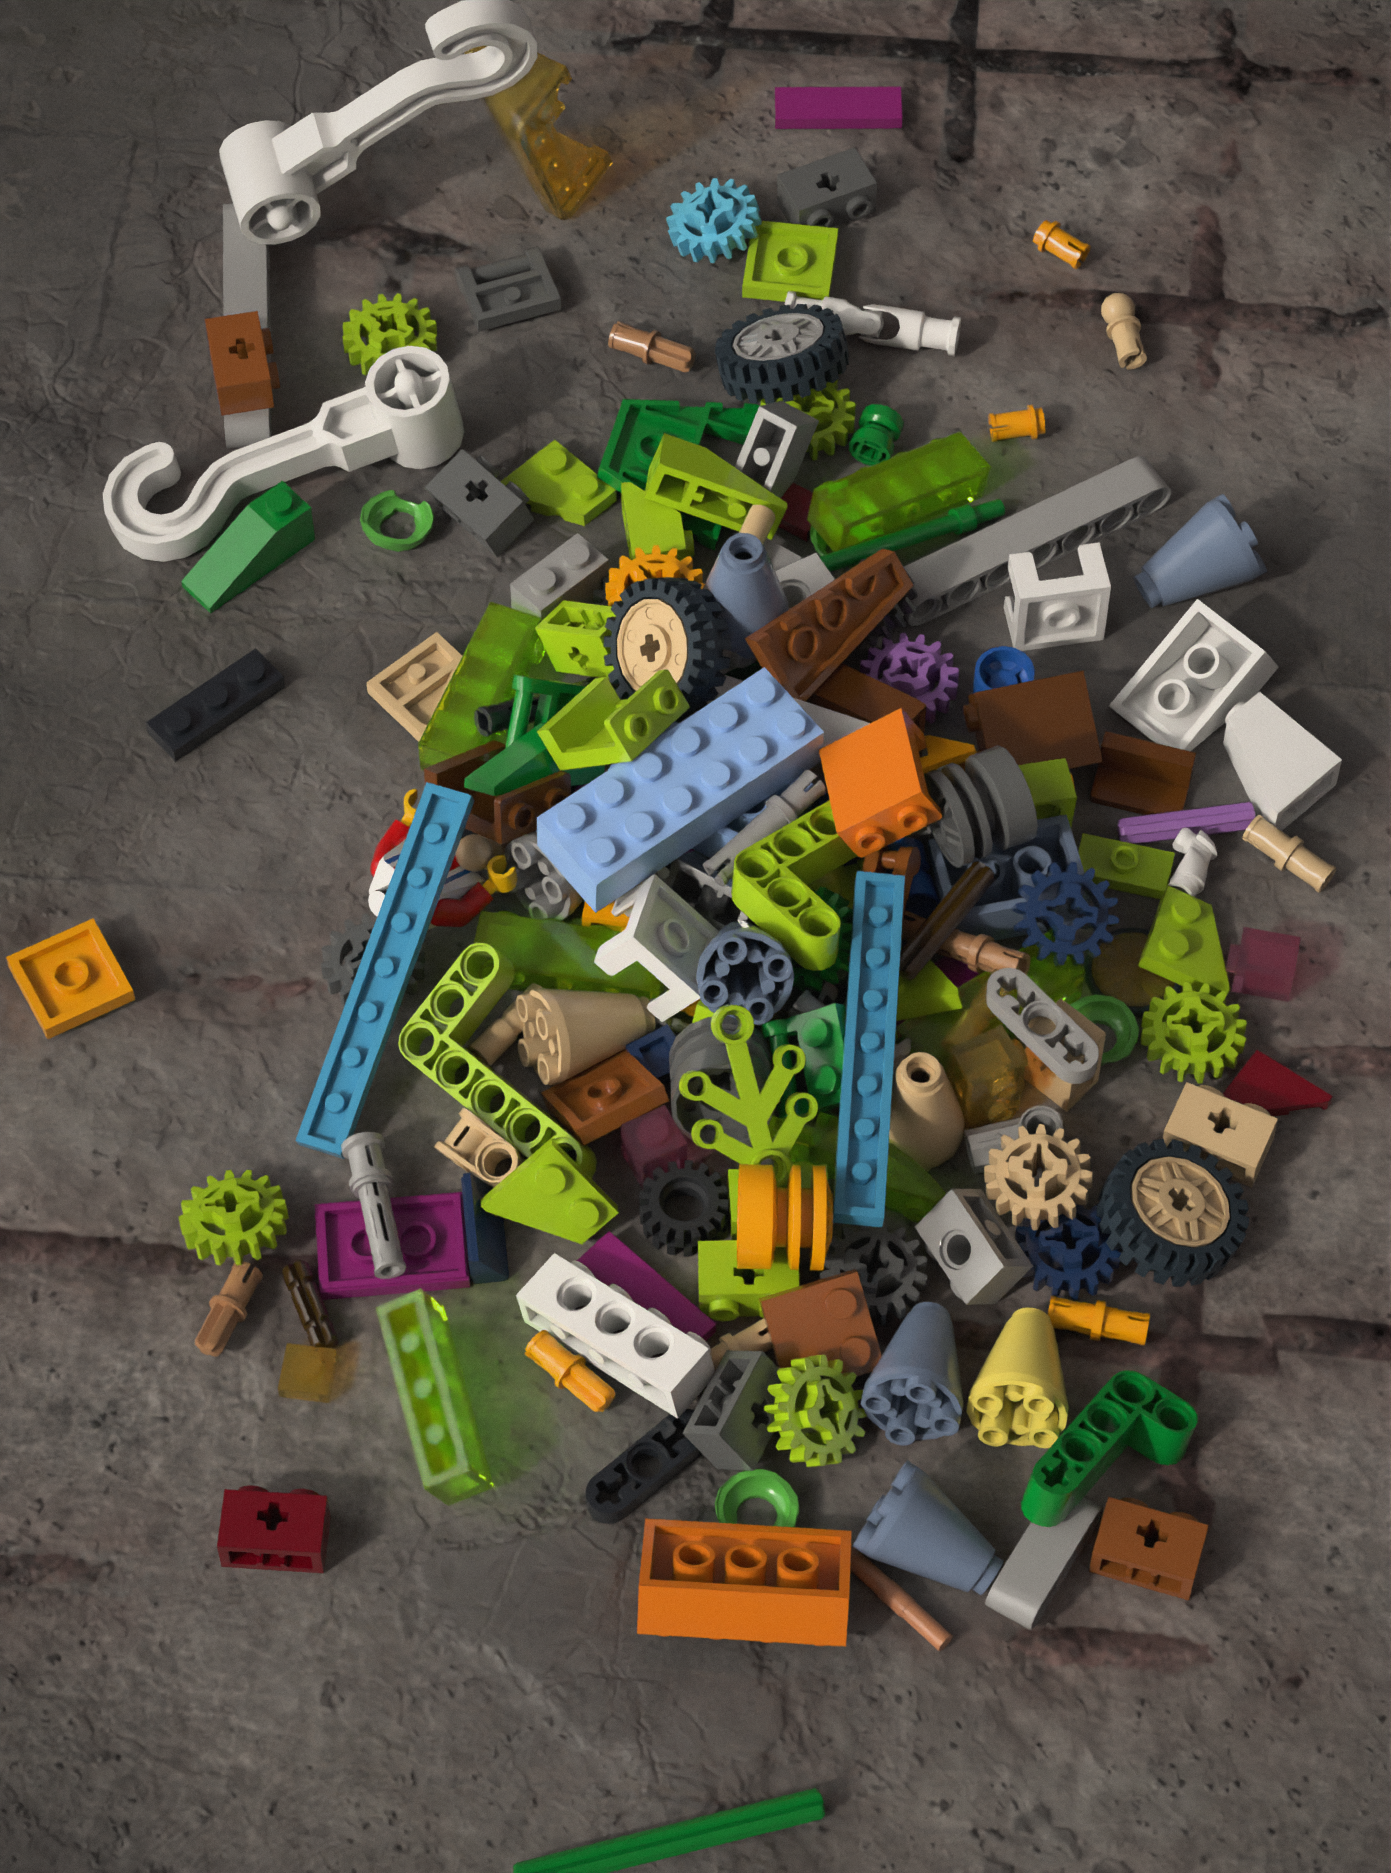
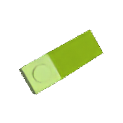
M664 433L649 467L645 499L736 531H740L753 505H763L771 509L775 514V521L767 536L768 539H773L787 509L785 501L709 449Z

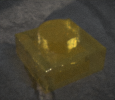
M287 1343L278 1384L279 1397L329 1403L338 1360L337 1350Z

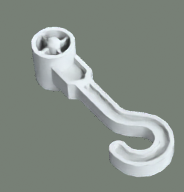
M510 0L460 1L437 12L425 24L435 58L421 60L398 71L336 112L311 113L293 126L281 121L264 120L247 124L232 132L223 141L219 153L242 234L248 240L258 244L272 245L289 242L305 235L316 225L321 216L317 194L356 170L357 158L363 150L435 105L493 96L515 85L529 73L537 59V40L529 16L523 8ZM487 46L477 52L463 54L472 48Z
M406 346L387 352L380 356L369 369L365 381L366 387L324 402L317 417L307 424L232 451L213 462L198 479L188 500L182 507L172 513L154 514L145 509L148 501L154 494L177 483L181 476L180 466L170 445L163 442L146 445L124 457L109 474L103 492L105 515L112 532L124 549L141 559L166 562L186 558L211 542L222 529L240 500L251 494L273 487L282 480L286 482L328 466H337L351 472L388 457L407 468L424 469L437 466L453 456L461 446L464 435L463 421L448 367L438 354L424 347Z

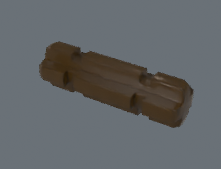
M298 1260L287 1264L282 1270L283 1278L288 1291L291 1292V1298L303 1328L308 1334L307 1338L312 1350L315 1353H323L334 1349L338 1345L337 1334L332 1322L328 1318L329 1314L318 1287L312 1279L313 1275L308 1263L304 1260Z

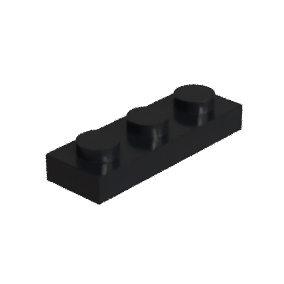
M255 648L147 721V732L176 762L285 688L284 676Z

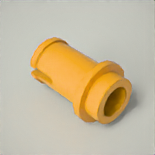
M1045 220L1039 226L1033 238V242L1038 245V251L1043 253L1047 250L1071 265L1072 268L1078 269L1081 266L1079 259L1082 262L1086 260L1091 245L1082 242L1061 229L1060 222L1054 221L1051 223Z
M1033 404L1027 405V410L988 414L989 425L996 427L989 428L992 442L1031 436V439L1035 440L1038 435L1045 434L1046 431L1042 407L1034 408Z

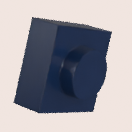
M667 1024L627 1044L625 1049L663 1085L670 1082L669 1051L675 1040V1035Z

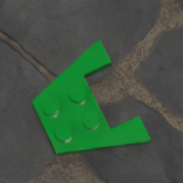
M623 399L599 466L597 478L621 492V483L631 482L645 491L649 467L664 433L699 446L704 433L744 445L758 408L761 405L744 403L743 408H723L722 402H706L705 407L680 406L679 401ZM677 510L681 513L683 530H692L694 540L709 549L715 550L722 525Z

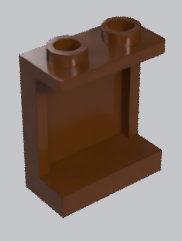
M1084 670L975 692L968 696L969 704L963 706L967 730L969 733L975 732L979 749L976 750L977 753L999 745L1012 755L1018 765L1066 758L1068 768L1073 769L1103 762Z
M495 740L424 768L425 785L428 782L472 795L474 804L465 829L501 845L537 830V817L571 795V775L562 770L498 796L464 788L467 776L505 749V744Z

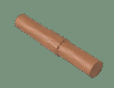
M851 1548L850 1571L938 1651H942L950 1643L953 1635L856 1548Z

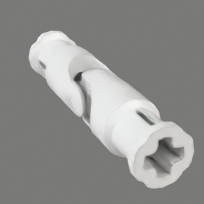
M788 291L785 305H790L791 309H794L797 304H807L808 309L813 305H819L822 307V310L826 308L833 310V313H837L842 321L845 335L861 333L862 336L858 338L868 343L916 351L920 347L945 350L948 356L955 357L961 317L954 316L952 320L937 319L925 316L924 311L875 304L863 306L865 310L862 311L859 307L850 304L845 299L825 296L823 300L798 297L794 291ZM880 311L890 312L899 320V332L892 339H878L880 331L884 326L883 313Z

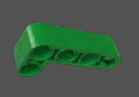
M1130 1370L1118 1372L1106 1383L1035 1464L1021 1500V1510L1024 1516L1032 1523L1043 1527L1057 1526L1063 1522L1127 1446H1130L1158 1464H1177L1183 1459L1198 1423V1415L1195 1409L1182 1398L1139 1372Z

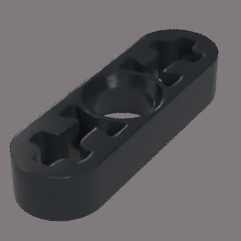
M686 1409L679 1418L669 1414L590 1479L586 1487V1506L589 1514L596 1521L604 1524L620 1522L702 1455L686 1438L679 1440L672 1446V1457L674 1459L670 1458L667 1451L676 1441V1429L680 1427L684 1431L695 1410ZM651 1455L661 1462L662 1468L654 1476L643 1477L634 1471L633 1463L641 1456ZM620 1473H624L628 1483L618 1492V1504L614 1505L610 1501L600 1504V1491L604 1490L608 1494L614 1493L622 1486V1475Z

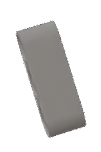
M1083 1497L1064 1521L1057 1526L1043 1527L1031 1522L993 1583L985 1605L1028 1630H1033L1093 1534L1101 1518L1103 1507Z

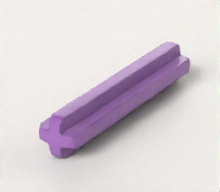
M1242 802L1125 817L1118 820L1117 834L1119 841L1143 844L1174 840L1182 828H1189L1195 834L1202 830L1207 835L1244 831L1256 817L1252 803Z

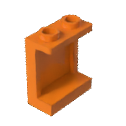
M902 708L819 749L836 832L860 858L876 852L942 818L940 807L928 793L920 761L919 751L927 748L924 733Z

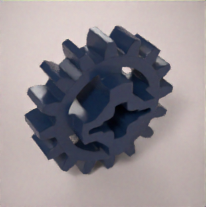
M1056 862L1051 863L1048 866L1047 878L1038 870L1034 872L1030 877L1035 887L1024 884L1018 890V893L1026 899V902L1016 903L1012 908L1013 912L1023 915V920L1013 926L1014 931H1026L1029 936L1022 943L1023 948L1026 949L1035 944L1039 947L1036 960L1041 962L1049 954L1054 955V965L1058 968L1064 965L1067 957H1070L1075 967L1080 966L1084 963V951L1093 959L1099 956L1101 951L1097 942L1108 945L1114 938L1105 930L1106 927H1112L1119 923L1118 917L1108 914V909L1118 903L1117 898L1105 899L1103 892L1110 885L1109 882L1106 880L1096 885L1092 881L1095 874V869L1093 868L1088 869L1083 875L1077 874L1076 862H1070L1065 872L1062 873ZM1059 884L1055 899L1038 900L1044 889ZM1081 889L1090 897L1094 906L1088 905L1081 895ZM1065 904L1068 905V913L1076 917L1067 925L1063 924V916L1054 912ZM1037 923H1042L1051 934L1050 940L1043 935ZM1078 929H1094L1086 941L1072 946Z
M1075 1203L1076 1217L1072 1220L1062 1213L1058 1216L1057 1228L1051 1227L1049 1230L1043 1231L1051 1226L1048 1220L1045 1219L1040 1221L1038 1230H1032L1031 1219L1027 1218L1023 1219V1226L1016 1227L1015 1240L1033 1265L1022 1278L1034 1275L1033 1289L1036 1292L1047 1285L1052 1288V1296L1059 1297L1061 1291L1064 1290L1069 1292L1072 1301H1078L1080 1289L1085 1288L1089 1294L1094 1296L1098 1291V1280L1108 1285L1112 1282L1113 1269L1119 1268L1120 1265L1118 1258L1121 1253L1118 1251L1121 1248L1111 1251L1106 1242L1110 1234H1102L1100 1231L1099 1223L1101 1219L1097 1217L1096 1208L1098 1204L1088 1210L1084 1208V1205ZM1087 1264H1093L1087 1269L1082 1270Z

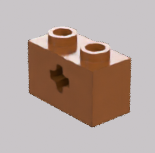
M258 311L205 319L221 416L274 408L272 389L280 388L276 362L267 363L266 355L274 354L269 327L261 328Z
M1108 1496L1092 1552L1089 1572L1189 1601L1209 1525L1200 1523L1194 1516L1184 1512H1171L1168 1514L1151 1509L1147 1504L1138 1499L1125 1497L1119 1500ZM1146 1540L1155 1542L1154 1548L1144 1546Z

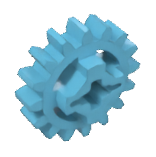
M713 178L710 187L706 188L700 182L696 183V192L691 194L683 191L681 196L684 202L672 203L670 207L673 215L666 217L669 226L668 233L673 246L678 247L680 255L683 257L691 253L693 261L697 263L703 256H708L710 263H715L719 254H724L727 259H731V250L736 247L740 250H746L745 239L756 238L758 234L755 226L762 223L755 195H750L745 184L737 188L734 179H729L724 186H720L718 179Z

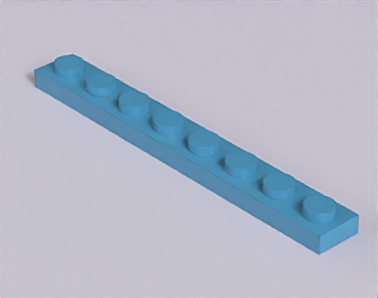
M426 782L295 1141L300 1146L345 1159L342 1154L341 1144L345 1139L352 1136L356 1129L474 804L472 795Z
M857 871L833 1197V1223L881 1228L883 1226L905 876L864 871Z

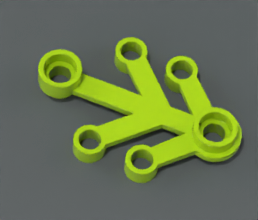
M724 1005L713 1014L711 1030L716 1039L726 1045L739 1099L712 1084L707 1074L696 1070L688 1071L682 1075L679 1081V1090L685 1098L693 1101H703L746 1126L752 1147L725 1134L719 1122L708 1118L700 1119L693 1125L691 1130L692 1140L697 1146L705 1149H715L739 1164L760 1165L764 1160L771 1159L775 1166L777 1187L785 1188L788 1184L789 1173L793 1165L789 1152L806 1122L811 1121L816 1116L818 1103L811 1094L804 1092L791 1094L785 1103V1111L788 1116L773 1140L770 1136L767 1121L793 1075L799 1073L804 1068L806 1062L805 1053L796 1045L784 1044L779 1046L773 1054L774 1068L759 1093L746 1042L754 1030L753 1017L742 1006ZM728 1015H733L738 1022L737 1029L731 1034H727L722 1027V1022ZM792 1050L797 1056V1061L792 1068L787 1069L782 1064V1056L786 1051ZM698 1076L703 1082V1089L699 1094L692 1095L687 1085L691 1078ZM805 1098L809 1103V1110L804 1116L799 1117L794 1111V1105L798 1099ZM711 1124L715 1129V1137L711 1142L704 1143L700 1138V1131L705 1125Z

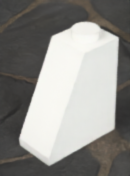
M1258 692L1246 703L1243 701L1238 702L1229 711L1225 718L1226 730L1223 745L1256 814H1260L1266 821L1282 831L1336 786L1342 759L1261 692Z

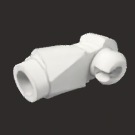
M1182 828L1172 846L1174 850L1185 855L1168 885L1194 897L1204 890L1207 868L1210 860H1214L1217 857V850L1214 842L1202 830L1195 834L1189 828Z

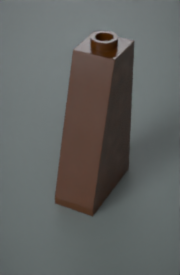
M842 663L806 700L808 703L868 723H872L902 708L924 733L926 704ZM923 750L919 751L920 758L922 757Z

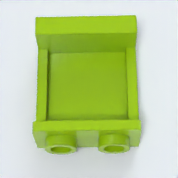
M668 669L657 671L633 695L624 700H620L607 677L595 678L542 726L537 733L560 771L630 762L643 752L690 706Z

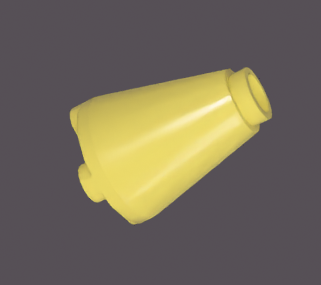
M1021 1308L1015 1311L1006 1322L969 1391L966 1412L972 1425L978 1429L979 1440L984 1444L994 1447L1011 1444L1050 1448L1059 1438V1434L1066 1428L1069 1409L1056 1335L1051 1319L1045 1312L1036 1308Z

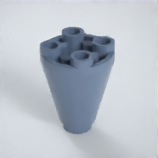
M1224 494L1207 502L1141 567L1142 572L1133 577L1140 594L1150 608L1158 604L1162 606L1171 605L1251 582L1267 572L1260 555L1256 550L1251 549L1258 545L1252 529L1245 521L1237 524L1234 520L1236 517L1235 511Z
M738 533L731 536L723 545L703 589H708L714 595L711 602H719L723 610L717 619L727 620L729 629L722 632V638L731 639V649L725 650L737 652L738 655L744 658H752L755 655L745 638L788 611V600L761 541L749 533Z
M740 920L731 922L723 927L708 944L699 957L696 980L700 1000L711 1012L715 1013L717 1009L724 1005L742 1006L751 1013L754 1024L760 1025L768 1022L773 1014L782 1008L791 995L794 972L791 957L779 940L752 923Z
M933 1302L918 1303L906 1315L864 1385L861 1405L867 1417L885 1431V1436L890 1442L901 1446L910 1445L915 1440L951 1436L959 1431L964 1402L954 1326L948 1310Z
M907 1460L892 1481V1488L887 1495L882 1494L866 1518L867 1523L856 1537L852 1546L874 1560L967 1593L972 1589L979 1595H982L997 1575L1004 1561L994 1555L995 1549L927 1473Z

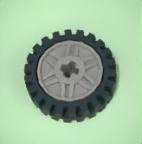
M797 304L794 309H791L790 305H781L779 311L773 312L771 307L762 310L763 315L760 316L752 313L746 316L747 322L738 320L732 324L733 329L726 328L722 332V337L716 341L715 354L724 389L727 390L731 397L736 396V399L740 401L749 399V402L758 404L762 399H765L766 404L776 402L778 398H783L784 402L793 401V395L799 394L804 398L811 395V389L821 391L827 387L826 382L834 383L839 379L838 374H844L847 370L846 365H849L850 361L846 335L840 317L829 308L822 310V307L819 305H813L809 309L807 304Z

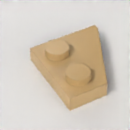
M436 632L366 682L367 692L419 743L426 747L431 743L467 672V660Z

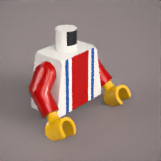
M412 789L404 796L403 818L400 821L394 820L374 852L370 866L373 880L369 889L368 902L371 911L376 916H378L417 810L412 808L418 797L417 789ZM497 855L487 864L489 879L485 880L476 872L463 869L458 864L456 856H454L428 929L435 927H464L494 900L491 895L495 891L506 893L516 887L518 879L516 867L514 866L508 872L501 874L506 869L507 862L504 855Z

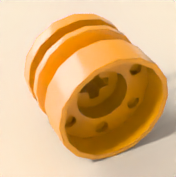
M739 1164L737 1269H771L776 1247H786L790 1270L799 1269L800 1248H809L810 1270H824L825 1257L830 1243H832L833 1194H831L826 1177V1166H812L811 1187L801 1188L800 1165H792L787 1188L777 1187L773 1165Z

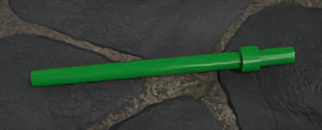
M1000 499L974 507L965 504L950 509L946 516L819 556L829 572L857 564L861 559L866 560L881 549L897 551L952 532L960 535L973 531L977 528V524L1004 516L1005 507Z

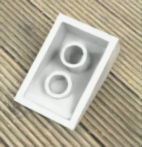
M1197 599L1111 702L1109 707L1154 743L1192 751L1225 723L1227 714L1238 702L1243 701L1246 703L1254 697L1279 667L1266 651Z

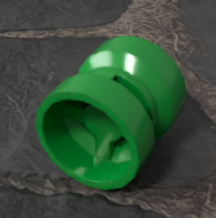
M871 404L866 406L861 413L858 422L860 429L853 433L849 442V451L857 461L865 465L882 467L891 460L895 446L893 442L899 439L904 428V421L901 415L892 408L881 404Z

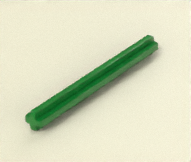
M812 1788L517 1862L513 1865V1873H610L820 1820L825 1816V1805L819 1789Z

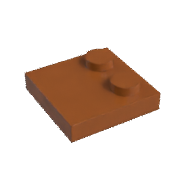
M626 1049L541 1092L546 1108L583 1146L634 1119L647 1117L655 1108L669 1101L664 1085Z
M855 1269L759 1298L779 1368L791 1367V1360L795 1358L826 1355L827 1361L838 1359L843 1361L841 1373L855 1372L857 1376L872 1372L882 1356L859 1275Z

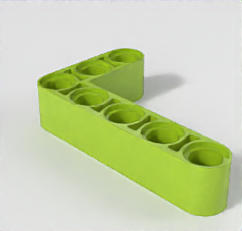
M830 800L742 850L736 855L733 867L731 895L734 904L761 930L779 940L790 957L799 965L813 971L830 968L835 963L838 954L841 922L837 913L807 885L857 857L836 832Z
M486 943L469 945L403 1027L398 1041L400 1052L409 1062L474 1115L493 1128L496 1133L527 1158L552 1138L566 1153L575 1150L577 1154L575 1163L592 1178L596 1171L597 1160L590 1147L587 1145L583 1146L564 1126L464 1046L508 990L514 980L515 973L511 960L494 947ZM493 959L494 968L491 974L480 979L479 970L482 964L487 960ZM463 997L464 1007L457 1016L450 1017L451 1004L456 999ZM433 1035L434 1045L431 1051L421 1056L420 1045L426 1037ZM468 1063L469 1074L462 1083L456 1085L454 1078L457 1069ZM504 1092L505 1101L502 1108L495 1113H491L490 1102L496 1094ZM539 1121L541 1128L538 1137L527 1143L525 1139L527 1127L532 1122Z

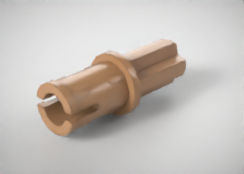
M620 321L613 325L608 339L609 348L640 357L643 363L648 365L656 362L682 372H689L696 358V353L691 347L661 337V332L653 330L650 333Z
M243 1261L242 1265L236 1266L234 1262L219 1295L211 1298L209 1302L211 1310L195 1339V1345L200 1349L201 1353L214 1357L221 1355L237 1323L245 1321L247 1317L245 1308L258 1283L263 1278L262 1272L254 1267L251 1274L247 1275L244 1282H242L250 1263Z

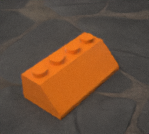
M645 1518L638 1591L637 1634L846 1647L852 1531Z

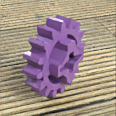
M901 633L899 643L895 644L891 640L883 638L882 650L870 647L868 649V660H861V673L926 704L925 719L929 723L935 722L936 710L946 714L949 711L950 700H956L959 669L953 667L952 653L940 655L941 643L937 641L931 646L925 645V636L922 634L916 638L915 642H909L906 633ZM883 671L882 679H878L879 675ZM936 681H939L938 686H937V687L935 688V690L931 693L930 690H933V689H934V684H935V682H936Z

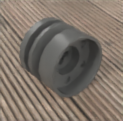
M997 745L969 756L965 760V771L959 765L950 763L942 769V772L935 769L924 773L928 793L940 807L942 818L929 824V827L943 855L953 866L961 868L970 864L974 857L980 860L988 857L991 854L992 842L997 848L1007 850L1030 841L1037 835L1036 809L1030 789L1015 759L1004 747Z
M726 1016L722 1022L723 1030L727 1034H731L737 1029V1019ZM707 1017L688 1025L675 1037L669 1051L672 1118L681 1133L691 1140L693 1125L700 1119L708 1118L719 1122L725 1134L742 1143L750 1141L746 1126L703 1101H693L685 1098L679 1090V1081L682 1075L688 1071L696 1070L707 1074L712 1084L739 1099L726 1045L717 1040L711 1030L712 1017ZM754 1027L752 1035L746 1042L760 1093L771 1073L770 1049L762 1033ZM695 1076L689 1080L687 1085L689 1092L692 1095H697L702 1091L703 1082L700 1077ZM774 1111L772 1112L769 1120L767 1121V1124H769ZM709 1124L701 1129L700 1138L704 1143L711 1142L715 1137V1129Z

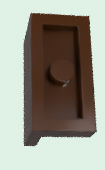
M1105 731L1100 749L1103 762L1098 763L1090 793V801L1142 815L1183 810L1192 780L1196 753Z

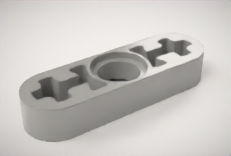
M1003 968L994 972L988 980L986 1003L991 1012L1061 1080L1071 1084H1080L1090 1080L1097 1070L1099 1049L1095 1041L1025 973L1015 968ZM1000 988L1008 992L1013 989L1018 990L1017 1000L1011 995H1006L1002 998L1000 996ZM1021 1005L1024 1009L1022 1013L1019 1015V1008ZM1035 1017H1047L1054 1022L1056 1029L1049 1034L1040 1035L1033 1032L1029 1028L1028 1023ZM1064 1036H1066V1037H1065V1043H1064V1046H1063L1060 1042H1061L1062 1038H1063ZM1068 1052L1074 1057L1079 1056L1081 1053L1085 1055L1084 1064L1077 1060L1068 1063L1066 1061Z

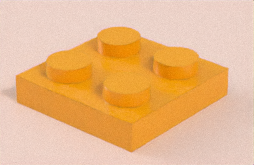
M94 918L6 957L8 967L47 1039L135 1000L134 991Z

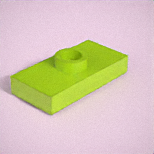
M1084 833L1082 834L1078 851L1084 872L1090 868L1095 869L1092 881L1096 885L1107 880L1110 884L1108 886L1109 889L1161 899L1169 884L1175 857L1174 852Z

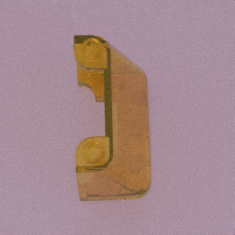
M487 46L472 48L466 51L465 54L477 52ZM537 52V59L529 73L515 85L493 96L480 98L504 146L544 210L560 220H567L579 209L613 162L606 150L596 145L589 148L556 131L553 124L566 108L563 102L558 101V90L561 83L568 85L572 77L565 65Z

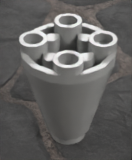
M537 831L514 839L506 846L504 856L507 867L501 874L508 872L514 866L516 867L517 885L509 892L515 893L523 906L529 910L531 918L537 925L547 927L551 923L561 922L571 915L584 899L537 846Z

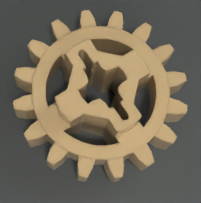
M1039 1124L1036 1134L1029 1135L1024 1126L1018 1127L1019 1138L1016 1140L1004 1134L1001 1137L1002 1151L990 1149V1165L984 1166V1180L988 1183L986 1184L988 1200H996V1213L1000 1216L1008 1211H1012V1224L1018 1226L1024 1218L1031 1219L1032 1230H1038L1040 1221L1045 1219L1048 1220L1053 1228H1057L1058 1216L1062 1213L1073 1220L1076 1217L1075 1203L1086 1205L1088 1203L1087 1189L1092 1188V1172L1088 1171L1090 1170L1089 1154H1080V1141L1076 1138L1065 1143L1064 1129L1061 1128L1053 1136L1046 1135L1044 1124ZM1038 1167H1042V1178H1039V1186L1035 1187L1034 1178L1037 1176Z

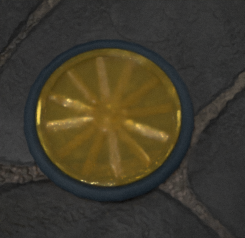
M1132 927L1109 932L1114 938L1108 945L1097 942L1101 954L1094 959L1087 955L1084 961L1083 972L1086 985L1092 995L1112 996L1123 1001L1134 1016H1143L1145 1011H1149L1150 1002L1153 997L1163 1000L1166 987H1172L1178 994L1182 986L1138 966L1150 931Z

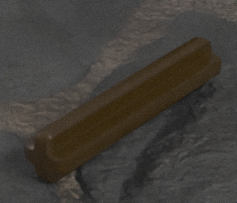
M980 861L971 864L900 950L899 975L906 980H912L918 975L993 884L995 877L990 867Z

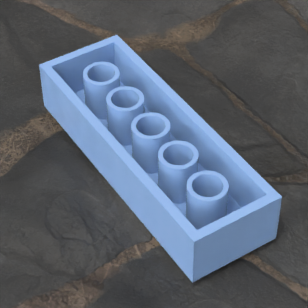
M764 667L656 738L633 761L618 763L538 816L537 846L593 911L597 913L802 775L805 770H809L820 763L819 749L823 748L824 731Z

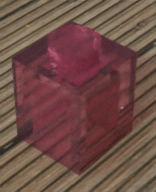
M1243 927L1240 945L1231 943L1229 948L1226 972L1234 973L1231 991L1288 1002L1301 937Z
M665 1105L621 1124L622 1154L642 1189L647 1177L653 1180V1170L659 1166L665 1173L668 1172V1162L676 1160L678 1169L685 1167L687 1142Z

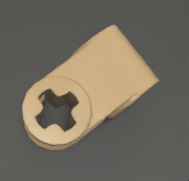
M462 1108L459 1112L460 1121L445 1141H438L434 1148L468 1173H473L494 1188L521 1165L526 1158L509 1142L500 1137L493 1128L467 1109ZM512 1158L510 1170L505 1175L495 1177L494 1173L497 1164L503 1159Z

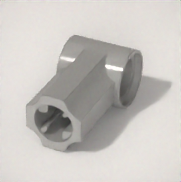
M1034 1106L1027 1109L1021 1118L965 1130L964 1138L967 1154L974 1173H983L984 1166L990 1165V1149L1002 1151L1001 1137L1004 1134L1016 1140L1019 1138L1018 1127L1024 1126L1029 1135L1036 1132L1039 1124H1044L1046 1133L1053 1136L1059 1128L1063 1129V1120L1060 1114L1048 1106Z

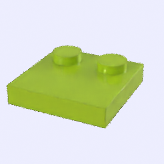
M762 221L761 225L755 226L758 235L749 241L742 285V298L785 302L788 291L796 292L798 297L823 300L825 296L830 297L839 228Z

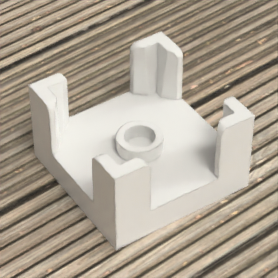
M1100 542L1083 544L1078 547V555L1084 575L1039 581L1032 553L1009 554L1008 571L1015 595V602L1013 596H1006L1004 611L1013 648L1026 651L1104 640L1111 585Z
M654 874L616 899L611 913L615 917L624 913L627 917H630L624 931L599 947L594 963L610 976L617 974L636 961L642 964L670 989L649 1002L647 1009L663 1022L700 999L696 980L699 957L719 931Z

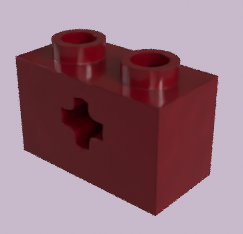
M253 1485L242 1486L238 1490L224 1489L217 1541L221 1567L324 1573L331 1520L328 1497L326 1495H319L317 1492L309 1489H294L290 1493L268 1492L265 1488ZM274 1523H278L276 1530H272Z

